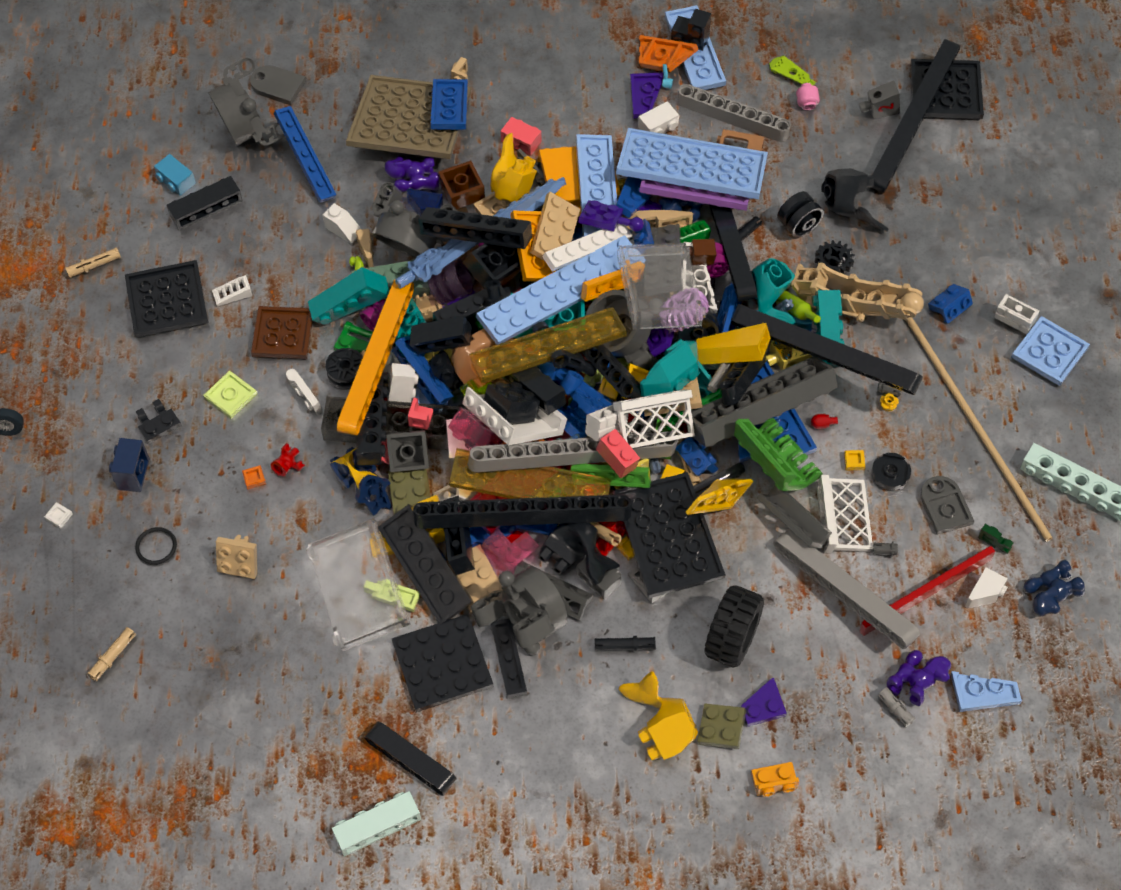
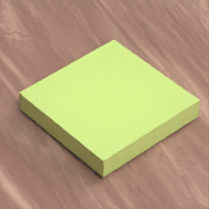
M229 370L203 396L204 399L232 419L257 395V391Z

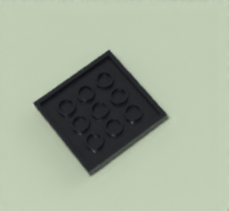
M911 59L912 99L933 59ZM954 60L925 117L983 119L984 109L980 61Z
M197 260L125 274L135 338L209 323Z
M469 614L447 620L442 624L437 623L391 638L416 713L494 687Z

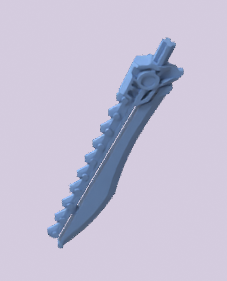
M562 177L557 181L549 179L543 186H537L533 192L524 194L520 200L511 202L507 208L500 209L493 216L511 218L510 213L513 210L534 211L544 204L546 194L549 192L555 194L562 186L566 185L565 178ZM450 239L443 247L430 248L417 256L411 263L410 261L407 262L409 271L396 278L395 283L401 289L414 280L427 282L433 274L438 275L441 273L445 266L479 243Z

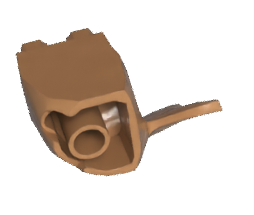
M483 328L471 335L470 345L454 348L451 360L455 372L465 386L470 384L476 392L496 380L491 373L494 369L490 361V352L493 348L503 347L527 355H539L541 351L516 338H511L497 346Z

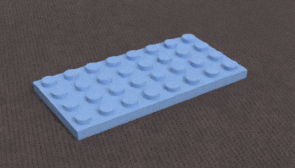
M628 128L616 174L725 193L732 196H742L749 199H759L768 152Z

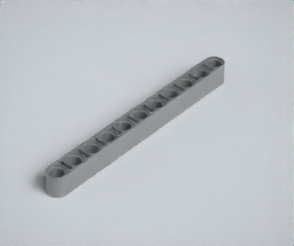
M671 432L660 433L663 434L665 437H668ZM644 433L643 437L651 440L655 433ZM635 434L627 436L628 444L634 443L637 438ZM593 438L527 442L509 446L507 444L476 446L470 450L468 468L473 472H488L606 461L596 450L599 441H595ZM678 439L632 449L640 459L670 457L675 452Z

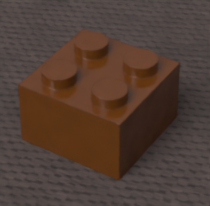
M471 160L438 171L439 185L448 203L456 209L474 204L485 198L484 185Z

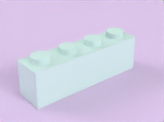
M410 791L406 793L401 792L387 802L377 803L373 809L358 812L354 818L339 821L332 828V831L345 857L420 821L421 815Z

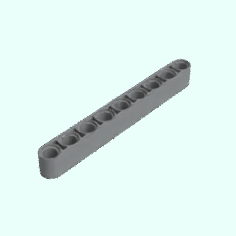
M786 530L773 542L775 549L900 648L906 649L920 636V631L913 623L816 548L809 547L792 530Z

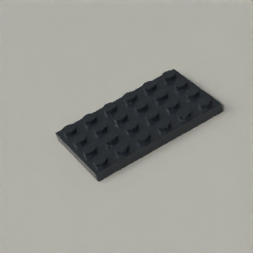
M688 472L651 481L650 488L627 487L613 491V495H627L632 500L631 517L627 521L622 522L649 598L725 578L726 574L704 514L687 515L686 513L697 498Z

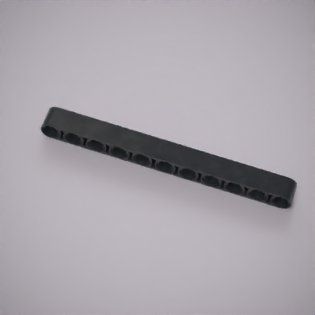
M944 39L872 174L874 176V186L871 188L885 193L949 72L961 45Z
M737 304L732 314L731 323L740 328L767 323L771 340L905 393L915 395L923 379L922 375L744 305Z
M627 495L420 502L413 507L414 524L420 529L616 522L630 519L632 500Z

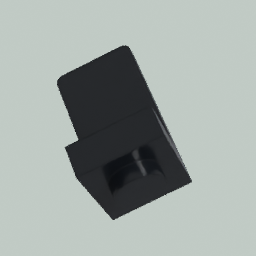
M441 350L429 360L433 375L450 389L455 391L468 386H465L460 380L454 366L451 365L448 354L444 350Z

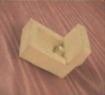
M461 57L458 62L454 63L451 70L452 79H468L466 74L468 71L467 59Z

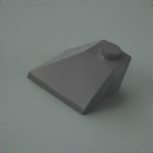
M425 430L386 434L390 472L429 469Z

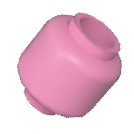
M804 83L797 89L798 106L803 108V110L815 109L820 102L818 88L811 85V83Z

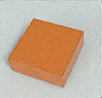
M261 465L242 470L247 490L266 485Z

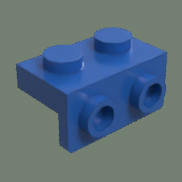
M952 284L930 301L928 307L929 310L942 314L945 323H950L969 308L973 302L969 289Z
M687 437L676 447V450L695 475L700 476L705 470L714 474L719 469L715 464L717 462L715 457L711 453L707 454L704 450L706 447L697 440Z

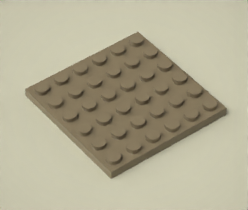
M370 75L347 136L346 146L451 159L459 130L431 129L433 82ZM468 87L467 105L471 95V87Z

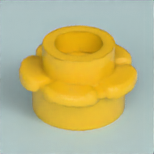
M890 393L880 398L882 409L888 412L896 409L899 404L898 398Z

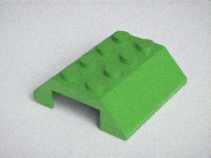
M774 418L766 420L760 429H757L749 419H738L735 422L734 436L739 440L738 443L751 454L750 457L755 462L760 464L763 472L773 479L775 486L779 490H803L818 480L823 474L818 467H815L813 462L808 463L801 470L797 468L808 459V456L805 453L803 454V450L788 434L780 438L776 443L773 439L784 430Z

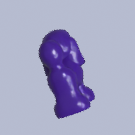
M427 156L423 162H411L410 159L403 160L402 157H397L394 160H388L384 165L386 174L396 179L394 185L401 192H406L409 189H430L432 191L439 189V175L433 171V157Z
M913 650L907 655L905 663L901 664L898 672L888 678L886 685L894 696H898L903 688V683L909 682L912 687L909 691L911 693L909 700L912 704L921 706L925 699L924 690L933 686L936 680L947 682L950 679L948 672L952 664L946 657L936 656L930 658L924 668L915 669L914 667L920 664L923 659V654L919 650Z

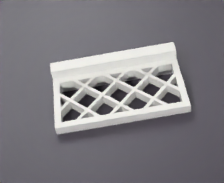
M678 390L613 402L614 410H617L620 435L627 443V436L630 431L637 436L634 443L629 444L631 448L695 436L690 405L692 390ZM684 402L685 411L680 415L675 409L679 403ZM662 406L670 410L665 418L658 414ZM646 409L652 413L647 422L640 417ZM625 413H630L634 416L630 425L624 421ZM672 414L680 418L675 426L668 422ZM655 416L662 421L657 430L650 425ZM637 420L645 425L640 433L633 429ZM682 422L687 424L688 433H682L678 430ZM665 424L672 429L668 437L660 433ZM648 428L655 433L651 440L643 437Z
M821 475L816 483L820 522L832 532L823 545L824 553H832L834 550L872 552L873 542L865 481L829 478V475ZM832 485H838L843 490L837 494L832 489ZM851 485L860 487L858 495L849 489ZM844 492L853 498L850 503L841 497ZM836 500L845 506L841 512L834 507ZM855 501L862 506L860 512L851 506ZM847 509L855 515L852 520H849L843 514ZM839 517L847 523L843 529L836 524V520ZM857 518L864 523L865 527L862 530L853 523ZM849 526L858 533L854 538L845 532ZM840 535L849 541L847 545L838 543ZM862 536L867 541V545H860L856 539Z

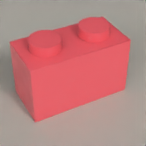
M513 117L509 119L500 131L502 143L507 134L512 133L514 148L517 150L521 149L530 156L542 142L541 130Z
M616 429L602 437L596 448L598 453L620 478L636 469L640 460L637 453Z

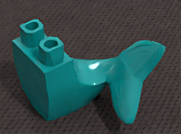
M769 258L751 270L757 291L758 311L794 324L796 320L793 316L773 308L772 305L790 286L795 275L785 263Z

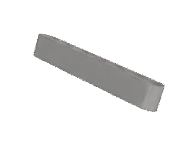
M683 84L678 89V104L684 108L779 142H784L789 138L791 124L787 119L692 85Z

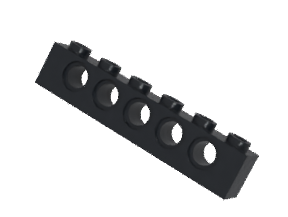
M427 207L418 219L421 235L525 249L532 239L531 221L431 207Z
M383 370L364 422L357 435L356 454L358 465H381L382 457H385V445H382V442H386V430H383V427L387 426V418L384 415V412H387V401H384V398H388V387L385 386V384H388V372H385V370Z

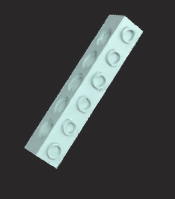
M1033 443L1023 460L1021 470L1030 476L1042 480L1045 484L1052 485L1060 489L1061 492L1070 494L1079 501L1088 503L1097 510L1106 512L1116 520L1121 521V486Z

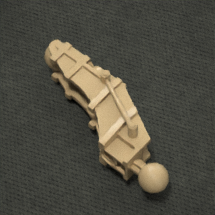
M818 263L817 268H804L802 264H798L794 274L795 277L790 284L798 297L809 303L813 309H816V307H813L812 298L818 290L832 289L846 293L841 294L842 314L853 316L860 323L864 321L865 315L883 316L884 319L902 318V320H908L909 317L915 318L916 314L921 312L924 307L923 293L918 289L911 288L910 284L902 286L893 284L889 280H884L883 282L866 281L859 279L856 274L847 276L827 267L824 263ZM897 299H901L900 304L896 305Z

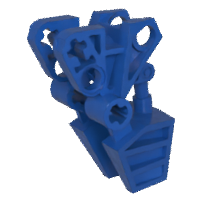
M532 355L529 361L534 364L533 366H537L543 374L550 376L557 385H561L564 388L566 395H570L573 398L567 410L564 407L557 409L567 418L564 430L573 439L590 438L585 433L587 425L586 415L613 405V401L584 382V378L579 373L565 368H555L550 359L540 355Z

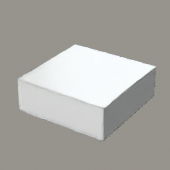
M56 502L44 518L61 529L73 513Z

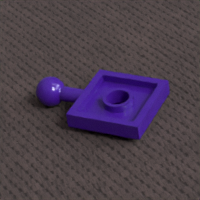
M588 200L579 217V223L613 232L618 224L629 226L634 232L641 231L644 226L643 220L639 217L632 219L622 217L623 208H619L616 205L603 204L596 200Z

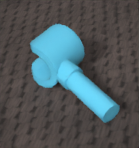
M663 64L664 78L662 86L671 89L673 79L668 78L667 64Z

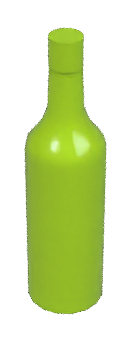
M784 291L776 300L778 305L785 299H792L794 306L787 312L800 320L810 319L815 323L821 320L819 315L812 312V306L788 291Z

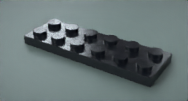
M408 504L378 526L381 534L439 624L450 620L474 602L428 530L415 526L412 505Z

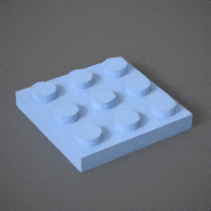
M1041 316L1012 353L1011 358L1061 386L1088 350L1090 344Z

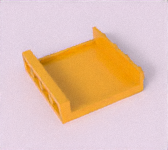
M576 146L540 149L537 162H541L545 182L549 179L557 181L564 177L566 185L562 186L555 195L581 209ZM615 172L616 193L618 200L621 191Z

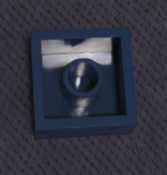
M119 438L118 445L114 447V460L110 462L109 472L112 474L113 481L116 483L118 490L142 491L150 460L142 440Z

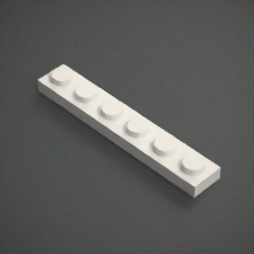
M618 224L614 232L605 229L599 230L547 251L542 257L551 271H555L595 252V250L624 235L628 240L633 235L625 225Z

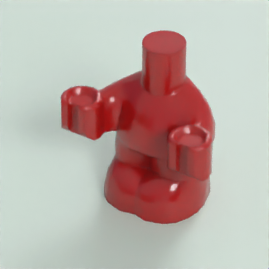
M286 443L281 448V455L271 463V469L275 474L285 476L290 468L300 471L305 464H302V461H295L299 450L295 447L291 450L289 444Z

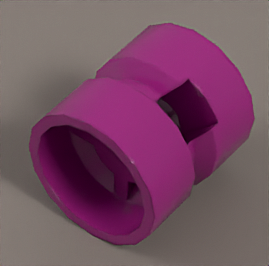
M715 242L717 255L714 265L706 266L710 277H720L729 270L722 244Z
M385 299L371 304V307L368 306L360 313L363 323L371 331L375 329L385 304Z

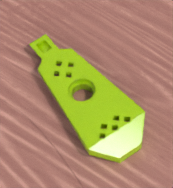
M785 56L774 58L769 63L771 72L783 75L800 84H816L815 81L810 79L808 73Z

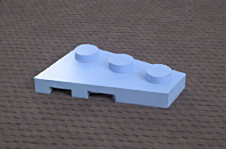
M951 671L950 675L960 712L1018 705L1022 702L1017 682L996 678L986 679L980 678L978 675L970 674L968 676Z

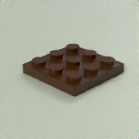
M258 306L251 349L252 357L308 359L313 324L310 309Z

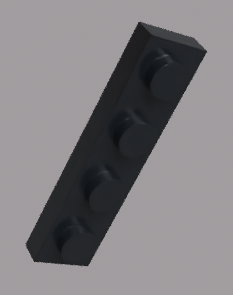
M511 620L494 621L491 623L507 699L527 695Z

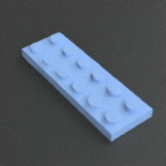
M698 6L665 12V19L670 32L678 16L691 19L694 10L698 9ZM709 37L703 51L698 50L682 63L690 85L703 90L726 86L725 76Z

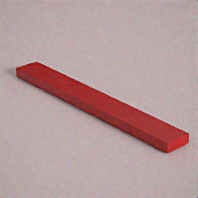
M992 546L987 547L889 606L900 614L904 613L991 561L995 550ZM864 620L861 622L859 631L865 636L876 628Z

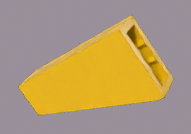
M767 323L698 338L696 340L698 361L701 365L762 361L771 339Z

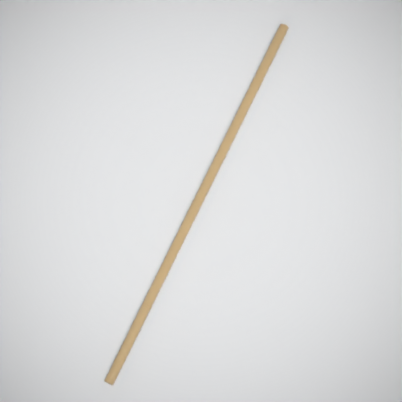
M897 299L896 305L900 304L901 299ZM909 317L905 321L1044 540L1046 542L1050 541L1053 537L916 322L912 317Z

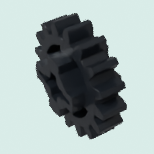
M832 240L831 244L824 242V246L819 245L815 253L814 262L817 263V266L818 263H824L827 267L845 275V272H850L851 267L854 265L855 254H852V248L847 249L848 244L841 245V241L836 244Z

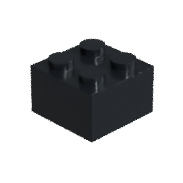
M518 382L488 384L483 398L509 423L534 422L541 402L534 396V393L524 389L523 385Z

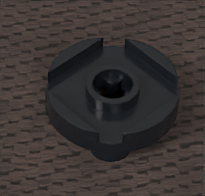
M883 454V456L875 459L871 472L875 485L887 490L903 489L911 476L910 464L900 454ZM890 468H893V471L897 473L892 475L889 474L887 471H889Z

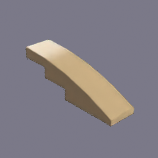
M676 210L637 211L628 219L639 217L642 220L646 219L650 223L651 228L664 227L670 224H679L681 228L692 224L693 213Z

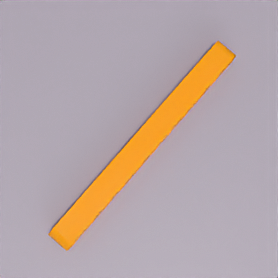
M394 279L339 416L337 432L356 436L359 434L411 301L414 282L400 289Z

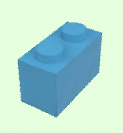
M168 154L154 165L157 180L161 183L164 182L170 191L176 192L180 196L196 184L193 172L171 154Z

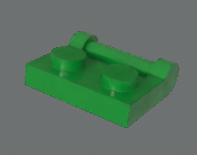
M347 321L334 345V351L341 348H352L359 353L363 350L366 351L369 342L349 334L352 332L371 339L373 332L354 326L353 323Z

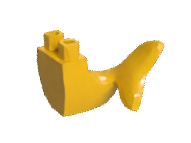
M512 133L507 134L504 138L501 157L491 174V192H495V197L500 201H518L524 194H528L537 170L533 169L536 160L529 156L524 157L523 160L516 158Z
M653 671L648 673L640 683L620 685L619 691L632 701L651 705L659 709L657 714L647 722V726L638 731V735L642 743L654 740L655 744L647 748L651 760L663 757L665 760L681 753L695 740L698 730L695 728V723L684 699L661 698L658 696V679Z

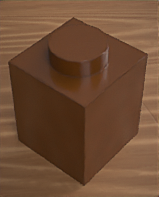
M714 239L692 240L691 246L687 249L688 258H691L692 265H714L717 255Z

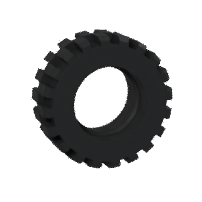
M737 585L730 586L727 589L714 615L705 642L704 652L708 658L732 668L740 666L760 622L764 607L762 595Z

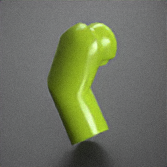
M359 256L350 257L349 264L350 266H355L354 270H358L361 267L364 268L362 259Z

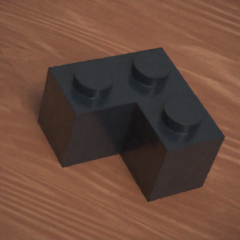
M695 9L691 19L678 16L671 30V40L697 44L698 50L703 51L710 37L711 13Z

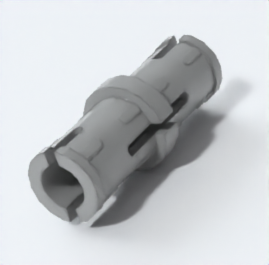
M888 687L877 695L887 705L891 714L894 713L905 727L915 720V717L903 705V701L898 700Z

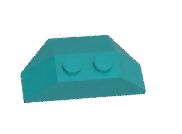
M684 341L660 359L648 372L646 379L640 382L642 397L682 390L689 382L696 379L699 375L697 342Z

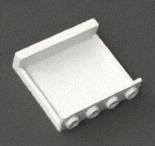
M470 387L466 389L462 404L508 446L563 435L567 418L558 410L547 415L538 408L534 422L509 423L483 400L485 394L478 395Z

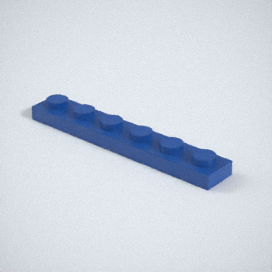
M288 106L275 110L274 116L319 203L334 199L337 194L292 107Z

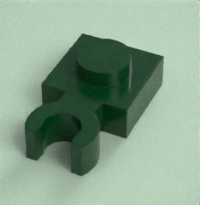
M986 523L981 528L978 536L980 540L993 548L997 546L1005 554L1009 553L1012 548L1011 546L1014 544L1011 540L1001 537L1002 533L997 528Z

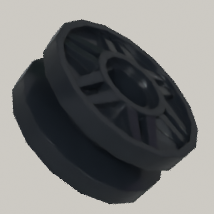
M341 348L331 353L325 365L329 382L339 389H351L363 359L362 354L352 348Z

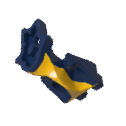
M351 447L347 449L346 454L342 457L335 456L330 459V466L335 478L347 489L355 483L356 501L358 503H365L373 516L382 508H392L386 492V487L391 484L390 481L386 478H380L374 473L377 470L375 465H358L357 448ZM371 495H375L373 501L370 500Z

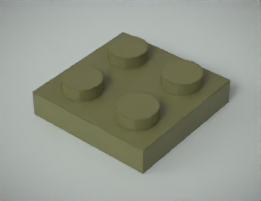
M705 703L697 739L698 745L739 749L746 709L743 707Z

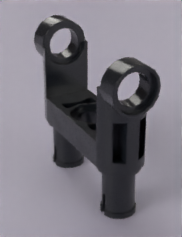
M538 322L533 326L532 332L539 341L554 348L555 352L551 355L550 360L555 368H565L577 373L582 372L590 377L595 375L597 369L593 364L584 360L581 351L575 346L574 341L568 335L550 328L546 322ZM546 328L543 334H538L540 329ZM560 357L561 361L555 362L556 358Z

